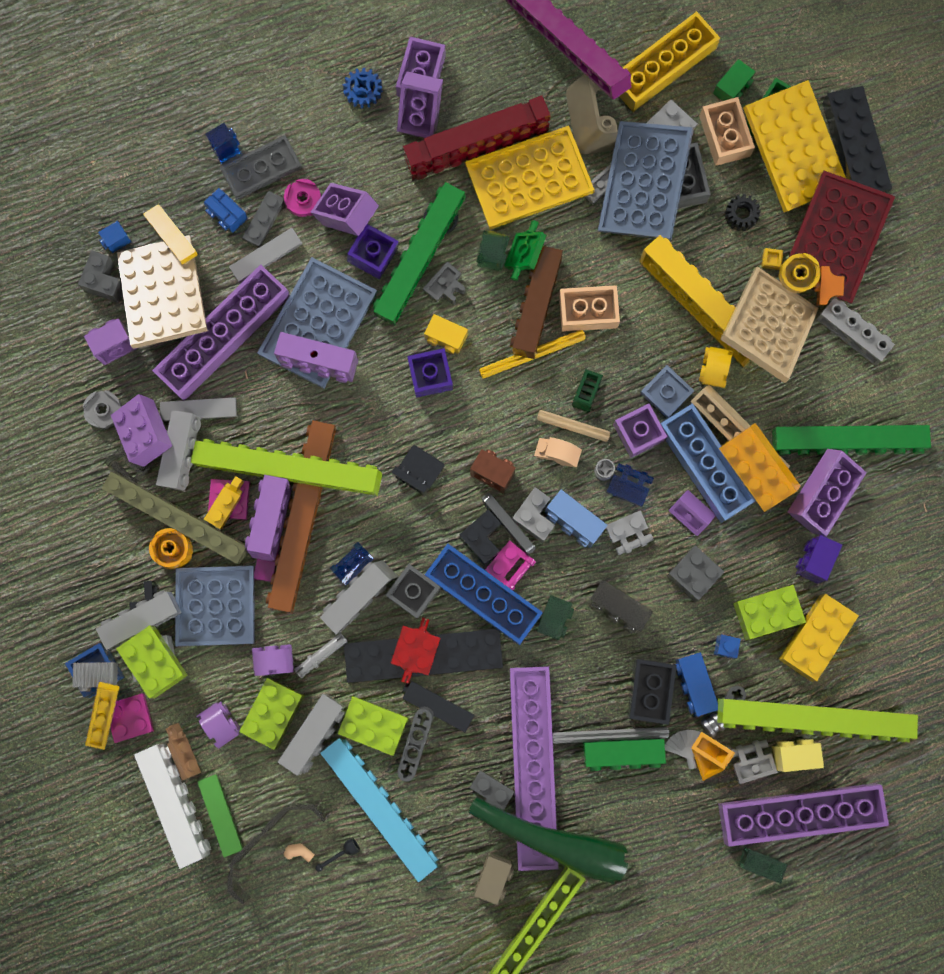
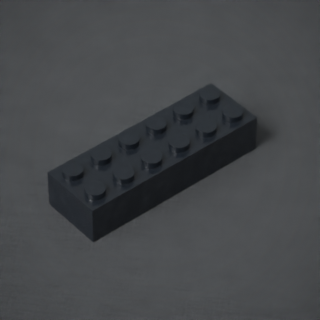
M860 86L827 93L822 105L833 145L846 179L889 193L892 185L864 87Z

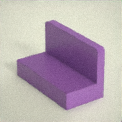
M689 490L668 510L696 536L715 517V514Z

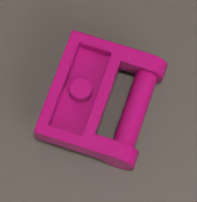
M509 540L485 571L511 590H514L517 582L530 566L533 567L536 561ZM522 558L525 562L511 579L507 581L504 577L517 561Z

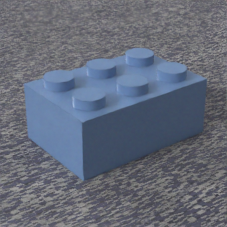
M563 490L558 492L545 511L546 518L553 524L557 522L561 525V530L569 536L571 534L577 538V542L584 548L587 546L591 548L608 526Z

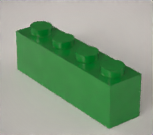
M664 739L583 742L584 766L589 767L590 771H599L602 766H609V770H619L623 765H629V769H639L643 764H649V768H660L661 764L666 763Z

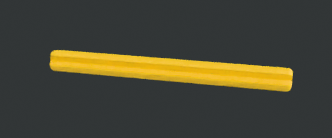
M579 330L539 345L535 359L585 340L584 331ZM513 355L479 369L482 378H487L534 359Z

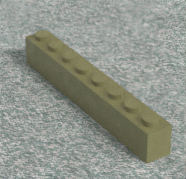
M111 471L102 486L103 490L236 564H241L248 552L245 544L119 473Z

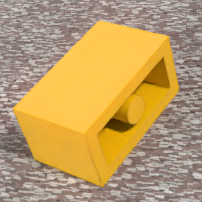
M433 314L424 337L426 342L433 346L439 345L444 347L448 353L454 354L455 352L459 354L468 336V329Z

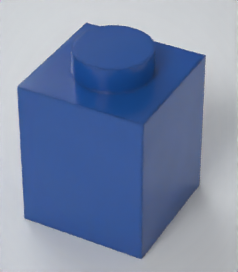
M118 221L98 232L101 236L100 243L105 250L109 248L112 253L131 243L130 238Z
M722 634L718 635L714 655L730 659L737 658L741 639Z

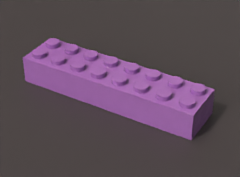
M260 264L205 318L208 331L187 336L152 371L185 401L289 298L288 290Z
M876 783L718 803L724 844L727 846L889 826L883 788L881 784Z

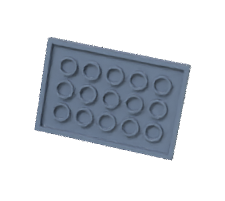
M620 121L598 227L599 232L655 239L661 235L668 240L672 239L693 135L692 127Z
M311 257L257 354L282 367L274 355L280 332L347 349L378 293L377 290ZM292 367V369L284 368L323 389L330 379V376L329 378H323L315 372H310V374L303 373L296 367Z

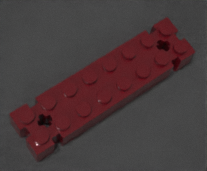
M543 95L530 99L525 104L519 103L424 138L421 142L417 143L415 141L404 145V159L412 181L424 179L429 172L437 174L445 168L457 167L464 161L495 152L500 148L512 146L513 143L519 141H526L530 138V135L540 136L549 131L551 114Z

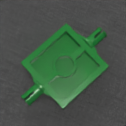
M531 220L527 231L516 233L504 265L507 269L513 270L510 279L518 281L522 270L534 269L547 236L543 232H536L539 224L538 221Z

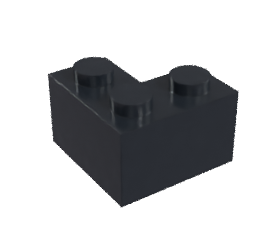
M488 509L459 534V538L484 566L499 554V550L488 537L501 527V523Z

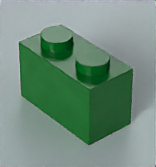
M738 59L718 82L713 94L722 101L737 97L740 100L744 94V89H749L754 83L753 77L756 71Z

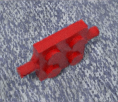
M422 617L419 629L402 627L391 660V664L400 666L405 670L401 682L405 683L406 680V683L409 684L412 673L429 675L440 641V637L431 635L426 631L429 619Z

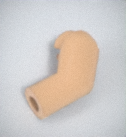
M301 843L289 845L284 851L285 858L290 860L292 857L301 856L308 863L315 855Z

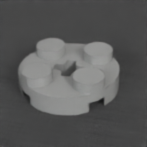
M109 391L93 392L83 403L84 418L96 428L108 429L114 426L111 414L122 407L121 402L117 396ZM106 405L107 411L105 413L99 414L100 410L98 408L100 406L104 407Z

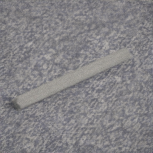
M667 727L552 733L553 743L669 737Z

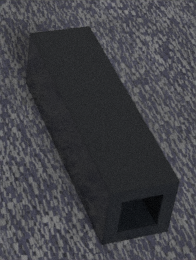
M413 681L410 684L406 683L401 692L404 695L402 699L419 708L429 707L435 717L463 732H466L474 717V714Z

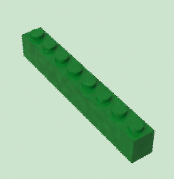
M446 182L443 187L440 186L438 188L434 203L431 202L426 212L428 214L425 219L422 218L420 220L418 232L410 238L408 250L403 251L399 266L394 267L390 282L386 283L382 289L383 295L373 305L375 316L394 326L465 200L464 191Z
M930 425L775 427L772 430L773 448L780 456H788L791 453L805 456L813 452H817V455H824L827 449L840 450L846 455L848 452H855L856 455H865L867 452L883 455L886 452H893L899 455L905 454V451H913V454H924L926 450L931 448Z

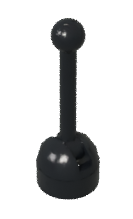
M353 837L348 839L344 843L341 852L324 863L317 864L315 870L321 872L323 867L344 854L352 856L360 852V847Z

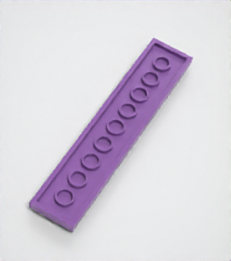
M549 667L510 668L516 816L526 821L557 830ZM517 841L518 871L558 869V862Z

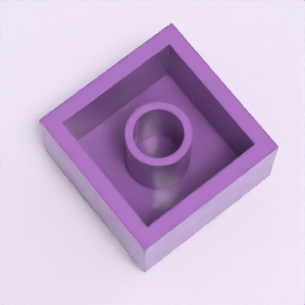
M119 319L109 320L103 327L94 328L84 336L93 355L103 365L138 349L131 347L128 328Z
M650 404L615 420L613 424L630 458L664 442L667 438Z

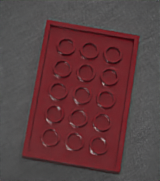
M823 170L789 257L799 253L810 254L819 262L820 267L830 266V271L833 275L845 276L843 296L833 298L852 304L895 196ZM801 269L796 271L797 277L803 276Z

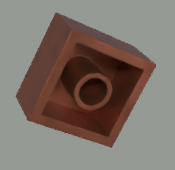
M481 449L470 468V476L504 494L515 474L516 467L513 466L514 463L505 458L503 460L497 458V454L489 449L486 451Z

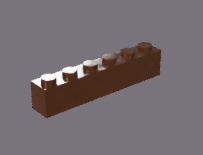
M543 246L535 268L530 270L529 279H531V283L526 285L524 296L527 297L525 302L521 303L519 311L522 315L520 319L516 320L515 324L517 333L516 336H512L510 342L513 355L535 359L560 269L563 250Z

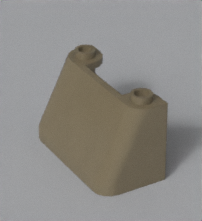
M584 73L566 91L575 142L580 154L583 155L614 150L618 134L616 121L611 116L599 115L596 93L602 91V89Z

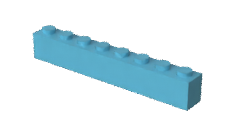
M338 738L323 750L321 755L415 879L420 882L438 867L436 862L438 861L437 856L432 850L427 851L424 847L426 844L420 834L416 836L411 830L414 828L407 818H402L399 814L401 809L395 802L391 803L387 798L389 794L383 786L379 788L375 782L377 778L372 771H366L363 767L365 764L363 759L358 754L356 756L351 751L353 747L347 739Z

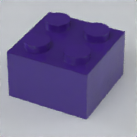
M366 224L364 230L349 250L347 262L380 280L398 250L399 241Z
M445 348L407 356L416 398L453 390Z
M822 535L812 538L810 541L808 540L803 549L805 551L804 557L800 558L797 562L796 568L798 570L796 574L816 584L827 581L842 544Z

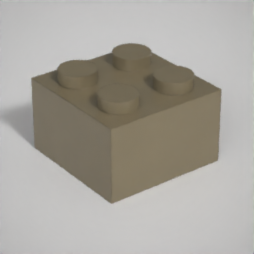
M488 852L474 890V896L498 905L499 900L503 901L507 891L504 885L506 880H511L514 871L511 860Z

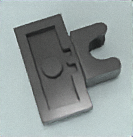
M446 262L426 284L423 291L436 302L444 296L447 301L455 305L456 297L453 293L459 292L463 295L466 289L457 281L461 277V272L449 262Z

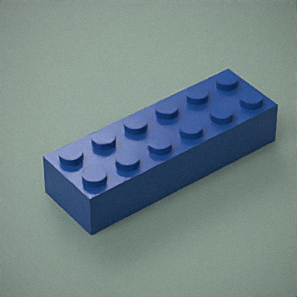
M448 543L425 573V576L439 585L442 590L518 645L522 643L543 613Z

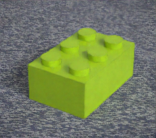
M794 585L733 603L745 641L806 623Z
M149 625L116 648L148 698L155 699L188 676L155 626Z
M267 678L239 732L273 750L278 749L305 696L271 678Z
M352 696L338 734L394 756L409 718Z

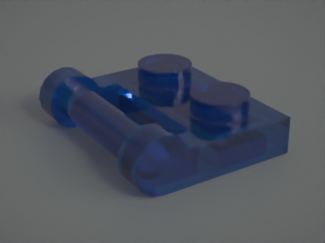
M356 542L353 545L354 548L336 565L333 564L330 567L345 585L374 559L359 542Z

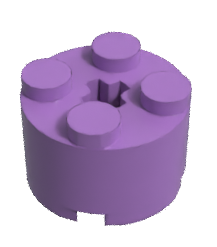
M292 644L280 645V649L279 646H267L265 651L264 647L252 648L255 676L293 672Z
M222 702L214 703L197 715V718L200 719L199 723L210 739L214 738L216 740L214 745L218 749L238 736L241 729L237 721L229 717L231 712Z

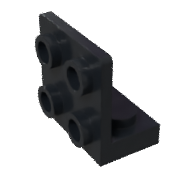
M413 445L399 467L395 466L391 473L399 481L421 495L426 496L445 467V464L416 445Z

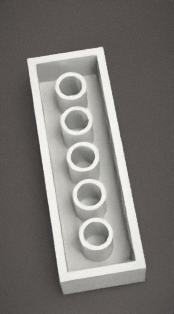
M166 743L154 745L134 754L179 869L210 855V843L203 837L202 823L195 817V806L192 801L189 802L186 795L188 794L187 786L180 780L179 772L176 765H174L172 755Z

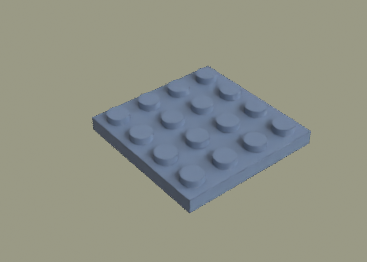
M254 566L176 568V602L182 613L175 617V646L255 644Z

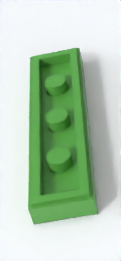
M218 774L197 781L223 857L244 850Z

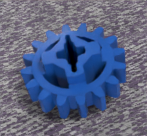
M357 68L355 74L349 72L350 78L345 77V84H343L344 96L347 97V101L349 103L353 101L354 107L360 104L362 109L364 104L368 108L371 102L377 104L376 98L381 99V92H383L382 81L379 79L378 74L373 75L372 69L366 72L365 68L362 69V72H359Z

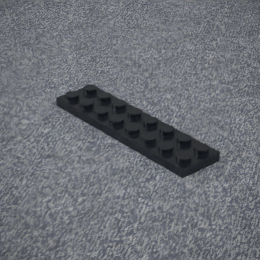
M498 629L434 635L440 637V641L429 675L503 668L500 632ZM399 638L344 644L347 683L403 678L405 670L400 666L391 664ZM412 673L411 677L425 676V674Z

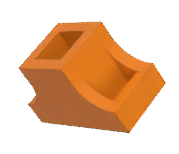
M830 266L820 267V279L814 286V291L817 292V306H825L831 297H841L844 294L845 276L833 275L830 271Z

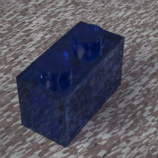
M225 123L205 133L212 150L221 164L240 153L238 148L240 143L236 138L237 136L231 127L227 128Z

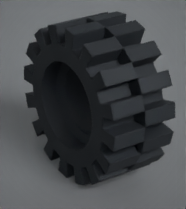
M743 194L742 197L737 195L736 198L733 197L725 210V219H728L726 222L728 225L732 224V229L737 227L736 231H740V229L746 231L747 228L749 230L756 224L760 217L761 209L759 210V204L756 205V199L751 200L752 196L749 195L746 198V194ZM739 207L746 208L749 211V217L746 219L739 218L736 215V209Z

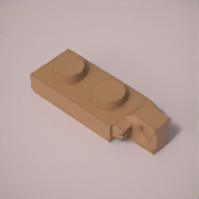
M179 723L166 728L169 736L167 746L181 779L185 780L201 773L188 739Z

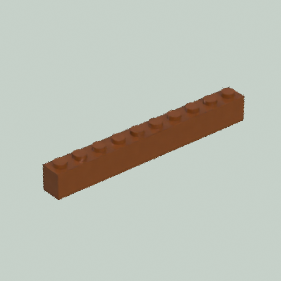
M312 420L311 425H308L306 436H308L307 444L304 443L302 447L304 458L310 459L311 456H317L322 458V461H329L337 429L335 425ZM294 483L293 485L295 495L294 499L291 498L289 502L290 516L285 519L284 528L286 532L285 536L281 537L279 545L282 549L280 555L276 557L275 566H277L276 574H272L270 582L273 587L271 593L268 592L266 604H268L270 609L292 614L294 612L323 487Z

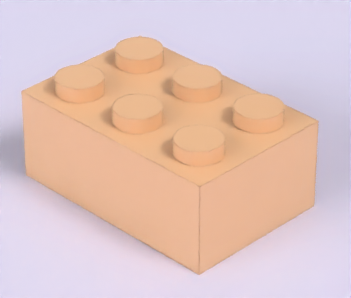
M739 98L703 106L699 117L715 166L750 157L755 147Z
M617 285L560 289L561 332L618 328L620 317Z

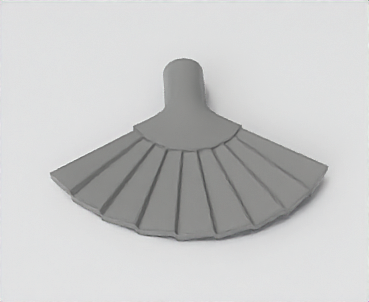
M695 730L677 732L666 742L665 751L684 757L687 760L689 769L697 768L691 747L701 732Z

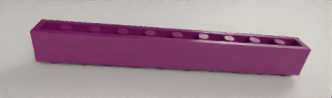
M506 0L512 8L610 98L614 100L632 88L630 72L626 68L623 69L615 58L612 59L604 48H600L593 38L586 36L585 32L581 28L576 27L570 18L567 19L560 9H556L550 0Z

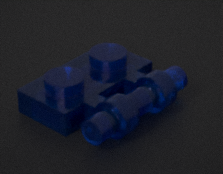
M618 463L616 470L622 472V476L613 475L606 493L642 507L649 492V488L644 487L643 484L644 482L652 484L654 477L647 475V472L634 470L630 465L626 464L625 466ZM628 475L637 478L638 482L634 483L627 480Z

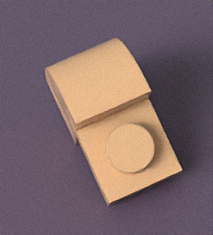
M551 437L550 439L539 438L534 456L540 459L553 460L563 466L577 468L582 449L564 440Z

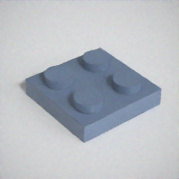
M666 365L640 393L668 419L695 390Z

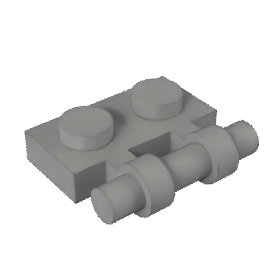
M641 510L607 524L608 526L606 527L612 544L620 541L622 545L615 548L618 555L628 554L632 552V549L639 546H647V543L654 540L651 533L645 536L642 531L648 529ZM635 534L637 539L628 543L626 538Z
M767 740L752 741V744L746 746L739 745L732 749L735 752L732 758L738 756L740 761L732 764L738 784L778 773L772 753L763 754L762 749L769 747ZM755 751L756 757L747 760L745 754Z

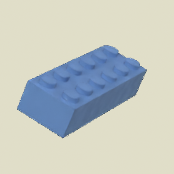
M693 403L660 423L667 435L666 442L720 523H723L756 501L720 451V443Z

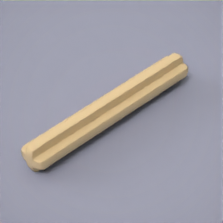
M540 410L537 416L539 421L605 442L610 437V431Z

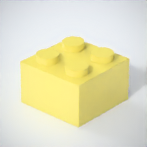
M798 739L796 744H794V741H779L777 746H772L773 760L777 771L788 772L824 768L821 743H815L814 739Z

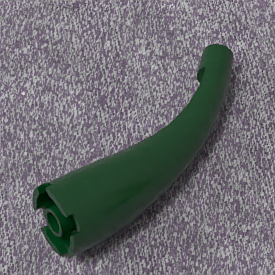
M478 797L475 798L469 808V814L497 831L583 876L614 884L616 880L621 881L626 873L628 863L624 862V853H628L622 843L596 836L544 827L514 816Z

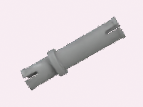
M340 632L312 656L308 655V659L294 668L295 672L302 679L311 670L320 667L319 664L345 643H348V641Z

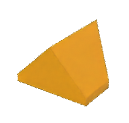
M703 732L700 733L691 747L702 781L725 770L735 752Z

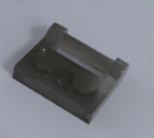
M123 445L104 462L108 467H112L117 473L136 484H139L156 466L153 461L144 467L129 462ZM120 457L137 473L135 477H132L117 462Z

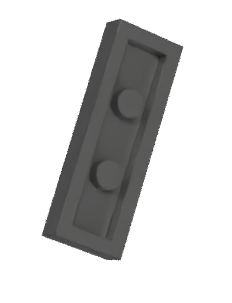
M270 191L267 192L243 236L245 242L258 248L262 246L285 203L283 197Z

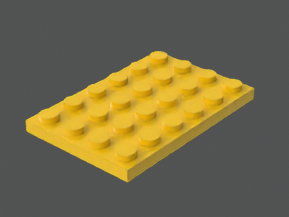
M809 80L743 107L784 213L811 201L823 170L846 178Z
M569 126L465 162L490 230L593 194L595 191Z

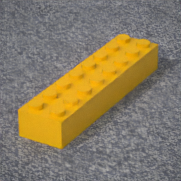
M659 235L643 250L639 262L726 350H732L733 358L742 367H745L751 360L721 340L736 307L730 305L725 300L724 295L716 291L712 287L711 282L707 278H703L699 274L698 269L694 265H690L685 260L684 255L672 247L671 242L667 238Z

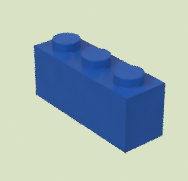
M701 652L677 659V664L674 665H677L676 673L678 676L681 675L683 681L680 685L683 694H687L689 700L687 707L690 714L693 713L694 717L717 711V699Z

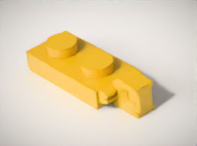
M235 476L231 484L227 483L222 488L206 514L205 521L219 529L224 527L241 499L242 491L240 488L244 483L242 479Z

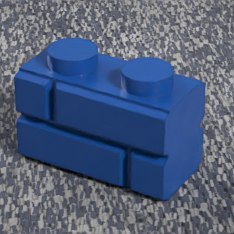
M220 188L204 201L205 212L212 219L216 217L219 220L218 224L225 231L228 229L231 233H234L248 219L246 213Z

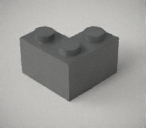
M91 250L78 282L79 287L84 292L118 303L123 293L121 280L110 276L115 263L109 256Z
M479 770L470 785L472 790L486 798V802L502 810L505 809L514 794V790L482 770Z

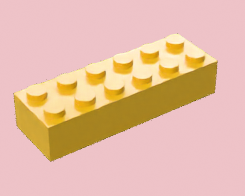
M695 12L623 67V69L626 68L631 74L632 88L619 97L634 112L717 49L720 37L700 14Z

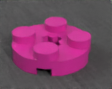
M298 179L292 185L289 184L284 192V201L287 209L296 216H313L311 211L321 198L319 188L308 179ZM303 194H306L307 200L301 202L300 199H298V197H302Z

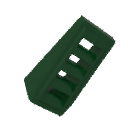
M585 369L573 399L572 407L590 412L603 375ZM586 378L595 380L597 382L593 383L591 381L586 380ZM584 385L592 387L594 390L584 387ZM581 392L591 395V397L581 394Z

